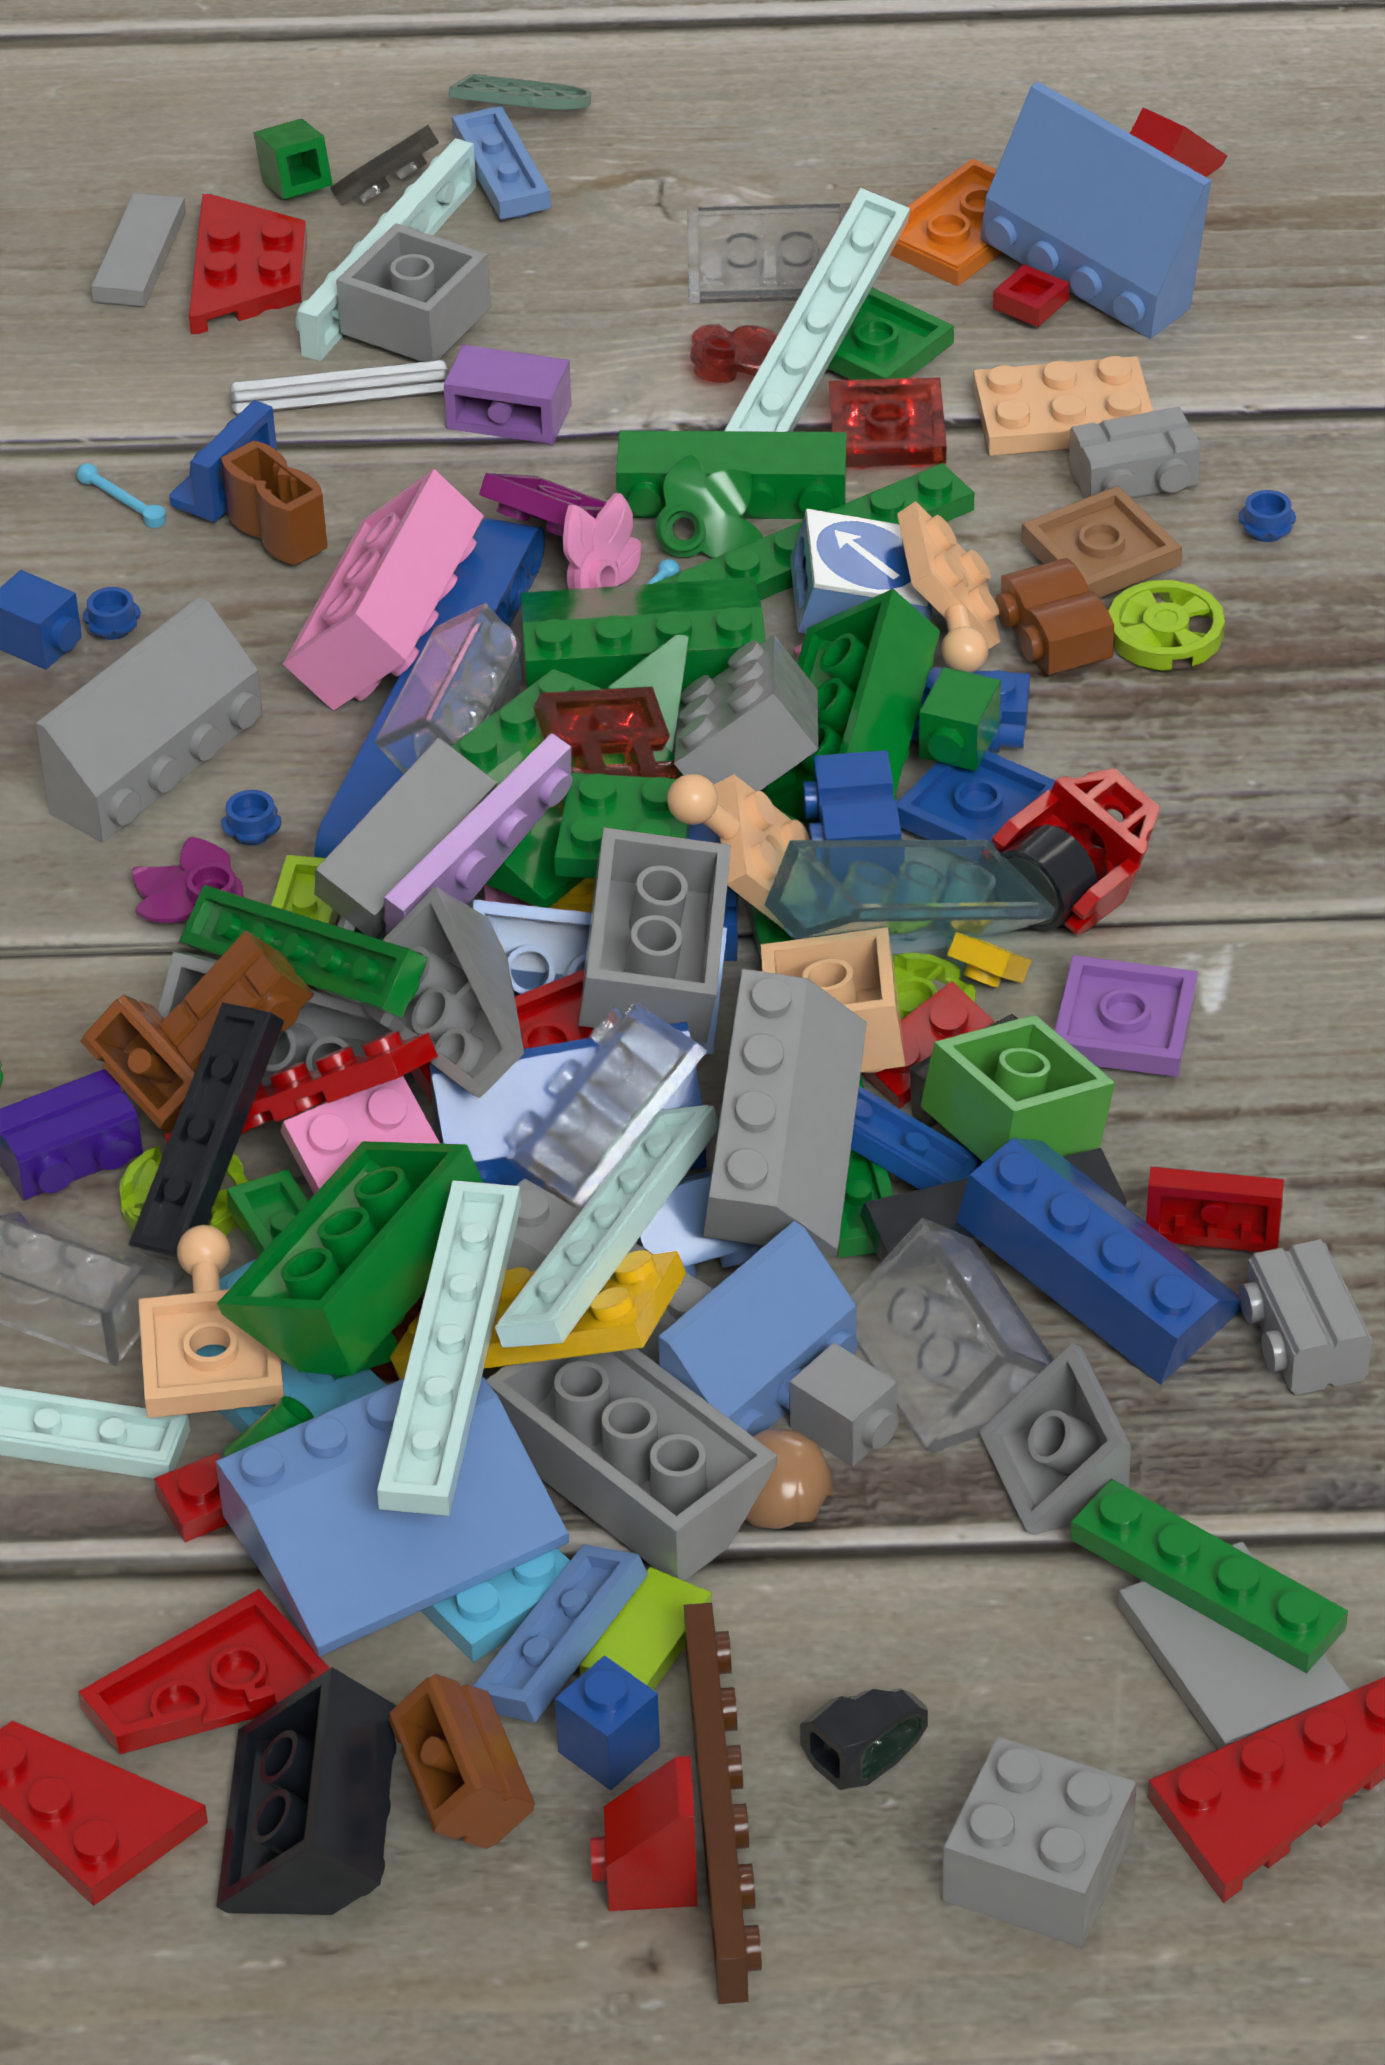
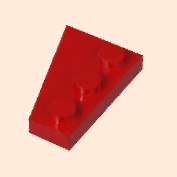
M257 1589L83 1688L78 1693L81 1710L118 1754L121 1755L256 1718L330 1668L321 1657L317 1656L313 1648L264 1593Z
M13 1720L0 1729V1818L93 1906L208 1823L206 1805Z

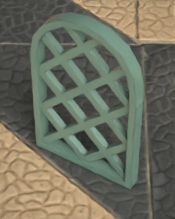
M472 73L449 88V98L555 110L588 107L591 104L592 93L587 89L577 86Z

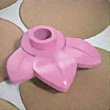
M614 493L596 518L577 505L568 506L563 532V552L570 562L567 570V585L569 589L618 586L629 581L636 572L640 562L642 543L637 538L630 537L633 529V514L628 502L621 493Z

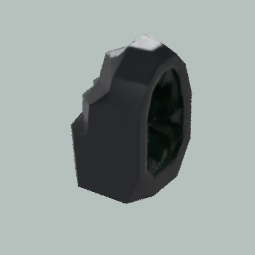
M902 1688L889 1691L871 1689L848 1698L840 1696L826 1702L800 1724V1745L813 1767L839 1790L867 1786L895 1766L917 1744L928 1727V1710L926 1705L914 1694Z

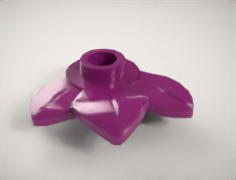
M189 837L186 840L180 854V865L160 867L137 866L132 869L134 886L138 894L144 899L137 905L135 912L138 916L152 922L175 923L188 919L203 885L244 897L242 882L231 869L229 854L224 849L204 839Z

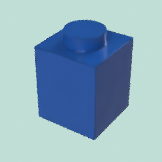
M23 570L18 571L0 587L1 651L47 670L82 638L75 592Z
M605 1655L555 1697L558 1752L610 1791L660 1748L658 1693Z

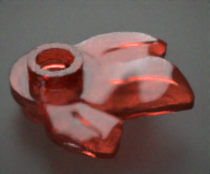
M720 324L703 325L696 329L691 337L693 346L691 347L690 360L694 363L693 372L699 378L715 383L732 382L737 378V372L755 376L778 335L767 328L756 325L740 326L733 331L726 329Z

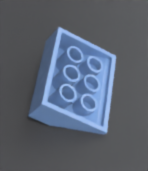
M1037 81L1029 89L986 195L981 240L1022 264L1069 282V292L1145 337L1152 339L1191 308L1212 180Z
M483 1376L480 1382L450 1516L379 1509L377 1489L404 1379L216 1461L223 1517L318 1657L569 1543L567 1529L501 1401Z

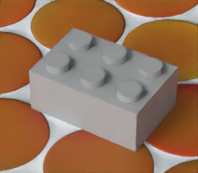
M775 635L762 644H759L756 640L747 643L731 656L728 661L730 667L713 679L708 675L698 678L681 693L680 699L682 701L679 704L676 726L674 764L683 775L699 774L708 778L714 785L735 774L752 789L760 791L818 750V690Z
M603 828L595 876L578 1026L627 1032L687 1021L691 1041L707 1043L717 996L731 845Z

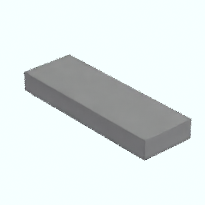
M143 193L132 194L92 283L93 302L138 307L146 306L186 214L184 197Z

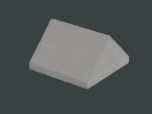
M1071 1343L979 1430L1025 1530L1034 1535L1071 1526V1521L1111 1479L1129 1488L1131 1445L1082 1348L1074 1343Z

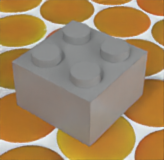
M397 223L336 280L341 334L422 362L439 360L491 308L487 253Z
M997 1736L943 1847L942 1901L1082 1948L1133 1837L1137 1781Z

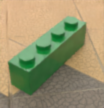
M619 430L616 488L617 493H621L628 502L631 511H633V518L658 517L659 513L666 506L663 483L667 473L678 461L690 454L700 462L706 477L715 472L728 469L747 471L753 475L752 497L746 512L741 516L744 519H803L806 509L826 512L846 503V432Z

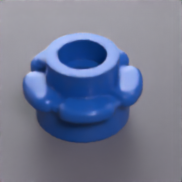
M1260 490L1252 493L1247 497L1245 507L1239 512V522L1244 525L1245 532L1262 542H1273L1291 532L1292 524L1296 521L1295 512L1291 509L1290 499L1285 494L1274 490Z
M106 587L93 592L88 597L87 608L83 612V621L85 624H88V629L91 633L104 639L116 640L123 638L137 626V619L140 618L141 611L139 606L133 601V596L129 591L119 587Z
M244 790L228 799L226 803V816L222 818L221 826L227 836H235L240 843L257 845L274 835L280 829L282 820L281 816L277 815L278 809L269 794L260 790Z

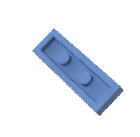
M502 106L452 116L454 137L474 143L476 177L500 220L510 217H525L533 212L551 209L550 190Z
M582 1545L473 1685V1687L488 1691L498 1715L533 1723L538 1720L648 1576L639 1554Z

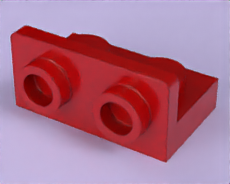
M1150 1166L1146 1223L1174 1244L1257 1252L1277 1249L1279 1247L1284 1179Z

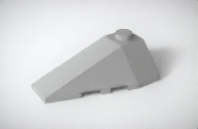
M434 886L383 939V941L409 948L428 958L420 976L417 993L408 1003L402 1018L366 1006L364 1007L367 1014L378 1023L389 1028L391 1031L398 1030L402 1041L428 1032L438 1055L437 1058L431 1060V1063L470 1094L480 1099L524 1054L508 957L488 917Z

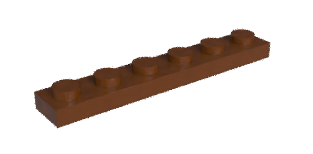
M712 1603L685 1604V1651L718 2004L748 2002V1971H761L762 1960L759 1926H744L743 1910L755 1909L756 1904L752 1863L738 1864L737 1849L749 1848L746 1803L732 1804L731 1790L743 1789L740 1745L726 1746L725 1736L727 1731L738 1730L735 1688H721L719 1676L722 1674H732L729 1631L715 1632Z

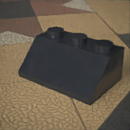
M332 1667L238 1729L217 1908L226 1913L333 1915L358 1898L368 1895L381 1885V1879L385 1870L383 1856L386 1825L391 1809L389 1795L392 1764L397 1749L395 1735L388 1718L389 1712L397 1705Z

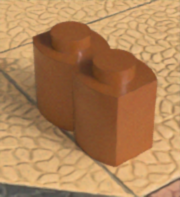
M252 441L221 457L227 514L230 521L238 529L251 536L261 538L263 546L272 556L293 565H297L328 548L323 494L320 485L314 478L305 472L288 467L285 458L280 452L258 441Z
M1064 558L1001 575V593L995 597V602L999 609L998 618L1003 627H1011L1019 638L1021 650L1026 660L1029 662L1034 661L1042 672L1050 675L1113 657V620L1102 600L1094 592L1089 591L1083 575L1070 559Z

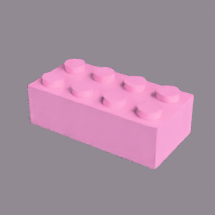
M435 469L361 521L284 660L283 665L333 711L352 698L358 701L364 700L375 690L382 678L390 672L395 677L402 674L410 667L419 654V650L415 647L418 639L433 626L439 616V613L434 610L438 601L444 598L456 584L458 577L454 574L457 565L463 562L475 548L477 541L473 538V535L484 515Z

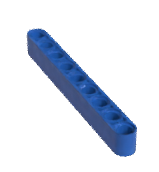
M492 518L483 519L473 537L477 541L475 548L458 565L454 572L458 577L456 584L438 602L435 608L439 613L437 620L419 638L415 646L419 650L417 658L397 679L322 820L316 837L314 857L327 858L438 737L450 745L521 607V593L529 591L539 572L545 548V534L542 527Z

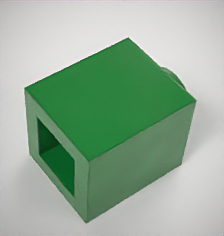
M297 119L253 132L262 181L283 199L333 185L324 135L304 119Z
M943 667L919 712V758L977 771L1000 727L1001 680Z

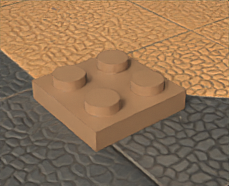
M1119 486L1022 523L1021 542L1043 564L1064 558L1070 559L1083 575L1089 591L1094 592L1099 598L1181 566L1182 546Z

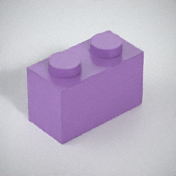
M462 345L443 384L446 429L554 444L572 405L570 360Z

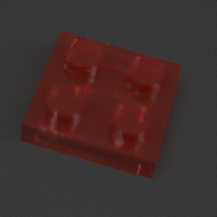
M940 377L829 381L831 432H846V467L864 469L872 466L908 465L921 467L941 463L946 464L947 445Z

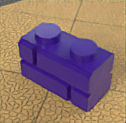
M105 1068L0 1109V1166L7 1177H10L11 1183L22 1201L43 1193L59 1192L71 1182L101 1170L118 1169L130 1159L143 1153L136 1109L124 1091L121 1092L117 1081Z

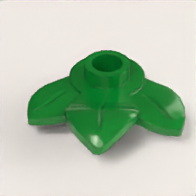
M690 454L678 461L669 470L663 483L666 506L659 513L655 524L656 537L661 547L676 557L687 558L703 552L712 558H716L763 538V535L754 525L741 517L746 512L752 497L753 475L747 471L728 469L715 472L706 477L703 467L693 455ZM681 518H689L695 525L694 535L690 539L680 540L674 533V525Z

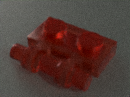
M653 686L540 693L533 709L543 739L545 740L553 733L571 746V757H573L576 767H571V773H598L617 776L678 779V768L674 761L656 762L653 751H663L670 738ZM623 753L627 763L605 765L602 755Z

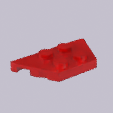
M202 194L189 310L191 334L207 332V320L235 312L237 320L242 321L258 316L269 309H281L302 302L307 248L306 221L213 194Z

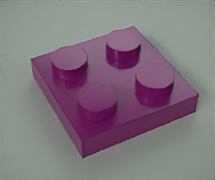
M485 473L479 493L480 496L499 502L496 510L498 513L523 521H529L530 517L548 521L545 529L562 537L565 516L569 505H577L596 518L607 503L601 499L535 475Z

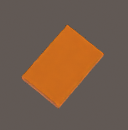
M972 158L907 207L910 208L908 223L890 255L957 287L1002 253L1001 251L981 240L985 199L997 169Z

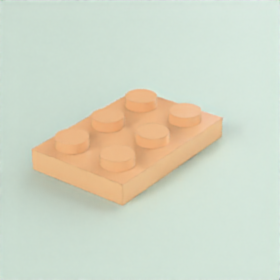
M1109 356L1096 360L1053 361L1048 364L1014 367L1001 365L990 369L973 370V391L989 456L1069 449L1070 429L1072 426L1094 422L1098 424L1104 420L1153 411L1138 356Z

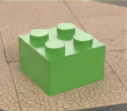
M1031 1015L934 1042L920 1107L983 1162L1012 1138L1043 1141L1063 1157L1100 1147L1115 1082L1039 1017Z

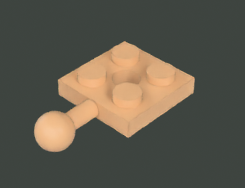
M915 501L897 513L912 586L946 619L948 634L944 637L941 644V657L945 665L951 669L973 673L979 670L986 662L988 650L1000 642L995 617L999 615V609L989 593L987 581L991 578L990 571L976 551L971 549L966 552L957 543L951 527L941 516L936 515L932 518Z
M687 774L676 779L667 795V804L671 814L684 824L697 825L703 823L720 837L721 844L731 845L727 886L796 939H803L819 931L816 911L819 892L812 878L809 854L812 852V842L803 824L798 820H791L772 804L766 794L762 791H755L735 774L714 785L708 778L699 774Z
M199 1225L192 1227L183 1234L177 1246L178 1261L184 1271L192 1276L193 1293L138 1299L147 1418L277 1404L284 1396L281 1358L223 1316L219 1310L217 1303L229 1290H220L219 1273L227 1266L231 1249L227 1237L213 1226ZM207 1345H221L227 1348L223 1353L212 1357L196 1354L197 1350Z

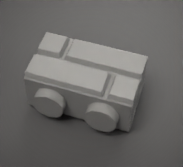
M1180 406L1104 420L1098 424L1094 422L1072 426L1070 429L1069 468L1077 486H1080V492L1084 499L1119 486L1134 499L1166 492H1178L1182 489L1198 485L1199 441L1192 428L1188 427V421Z
M1319 1239L1292 1245L1289 1251H1285L1282 1247L1254 1253L1248 1261L1247 1283L1239 1286V1299L1241 1300L1240 1305L1245 1320L1249 1324L1258 1322L1263 1331L1261 1344L1268 1369L1271 1372L1281 1371L1290 1391L1295 1396L1324 1390L1331 1383L1334 1387L1363 1381L1369 1373L1372 1338L1326 1243Z

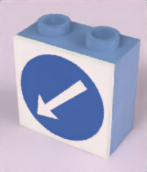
M806 509L790 556L797 630L799 633L806 634L808 627L891 589H895L930 621L932 605L912 586L899 524Z

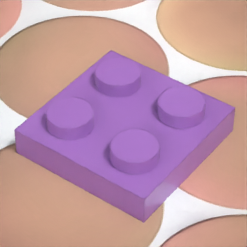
M1072 955L1055 1032L1095 1066L1179 1077L1197 991L1198 971Z

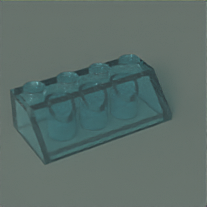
M790 840L765 902V906L784 925L785 931L795 939L888 927L890 938H898L904 941L937 937L953 939L956 932L973 937H993L1049 920L1055 910L1005 857L1000 855V852L988 840Z

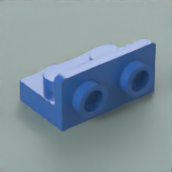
M253 400L236 418L231 419L226 427L204 449L199 450L190 461V475L170 493V505L179 510L216 522L227 511L221 457L252 441L267 444L277 450L273 406Z

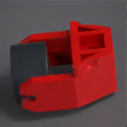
M1115 768L1088 772L1087 775L1081 778L1059 777L1055 780L1052 789L1047 790L1010 818L992 837L991 842L995 845L986 852L985 857L994 864L992 878L995 890L1003 905L1018 921L1031 929L1043 932L1054 930L1066 921L1065 926L1074 934L1078 935L1087 932L1125 902L1147 851L1148 841L1160 806ZM1114 809L1119 811L1123 821L1119 823L1108 813V810Z

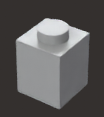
M836 1343L830 1345L789 1381L790 1427L852 1467L872 1449L884 1447L897 1429L899 1422L897 1415V1382Z

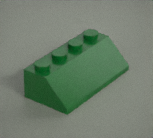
M895 589L888 590L807 628L797 664L818 690V750L760 790L766 794L777 809L802 823H814V818L805 819L803 805V782L814 781L813 756L888 750L893 780L894 800L897 799V787L903 765L909 755L908 747L916 718L922 707L921 700L928 674L934 664L933 656L940 630Z
M362 1141L218 1301L217 1305L221 1314L299 1372L353 1376L366 1365L369 1356L392 1329L402 1323L405 1314L426 1291L452 1181L484 1183L468 1145Z

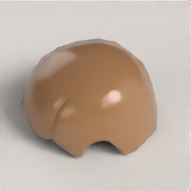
M767 1429L754 1435L755 1439L777 1455V1466L745 1520L754 1527L771 1529L785 1528L793 1525L795 1522H813L827 1496L833 1497L834 1495L831 1470L820 1447L816 1442L797 1430Z

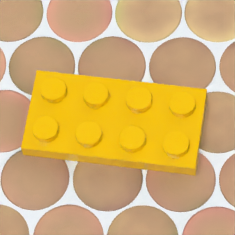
M639 1250L628 1253L564 1342L557 1344L502 1347L495 1326L536 1272L529 1271L525 1267L507 1270L484 1369L643 1348L686 1276V1271L678 1251L651 1254L649 1251ZM420 1312L409 1325L407 1332L390 1356L399 1380L405 1378Z

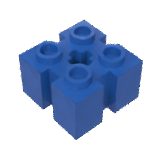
M888 750L813 756L814 781L803 782V805L805 819L814 818V823H809V827L806 830L812 842V852L809 854L810 864H817V869H811L812 878L819 892V901L816 903V906H823L825 919L901 910L899 871H901L902 833L896 800L893 798V780Z

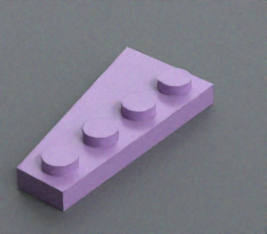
M551 733L384 897L386 936L434 886L466 905L471 902L547 809L557 805L569 791L573 780L571 776L570 745Z

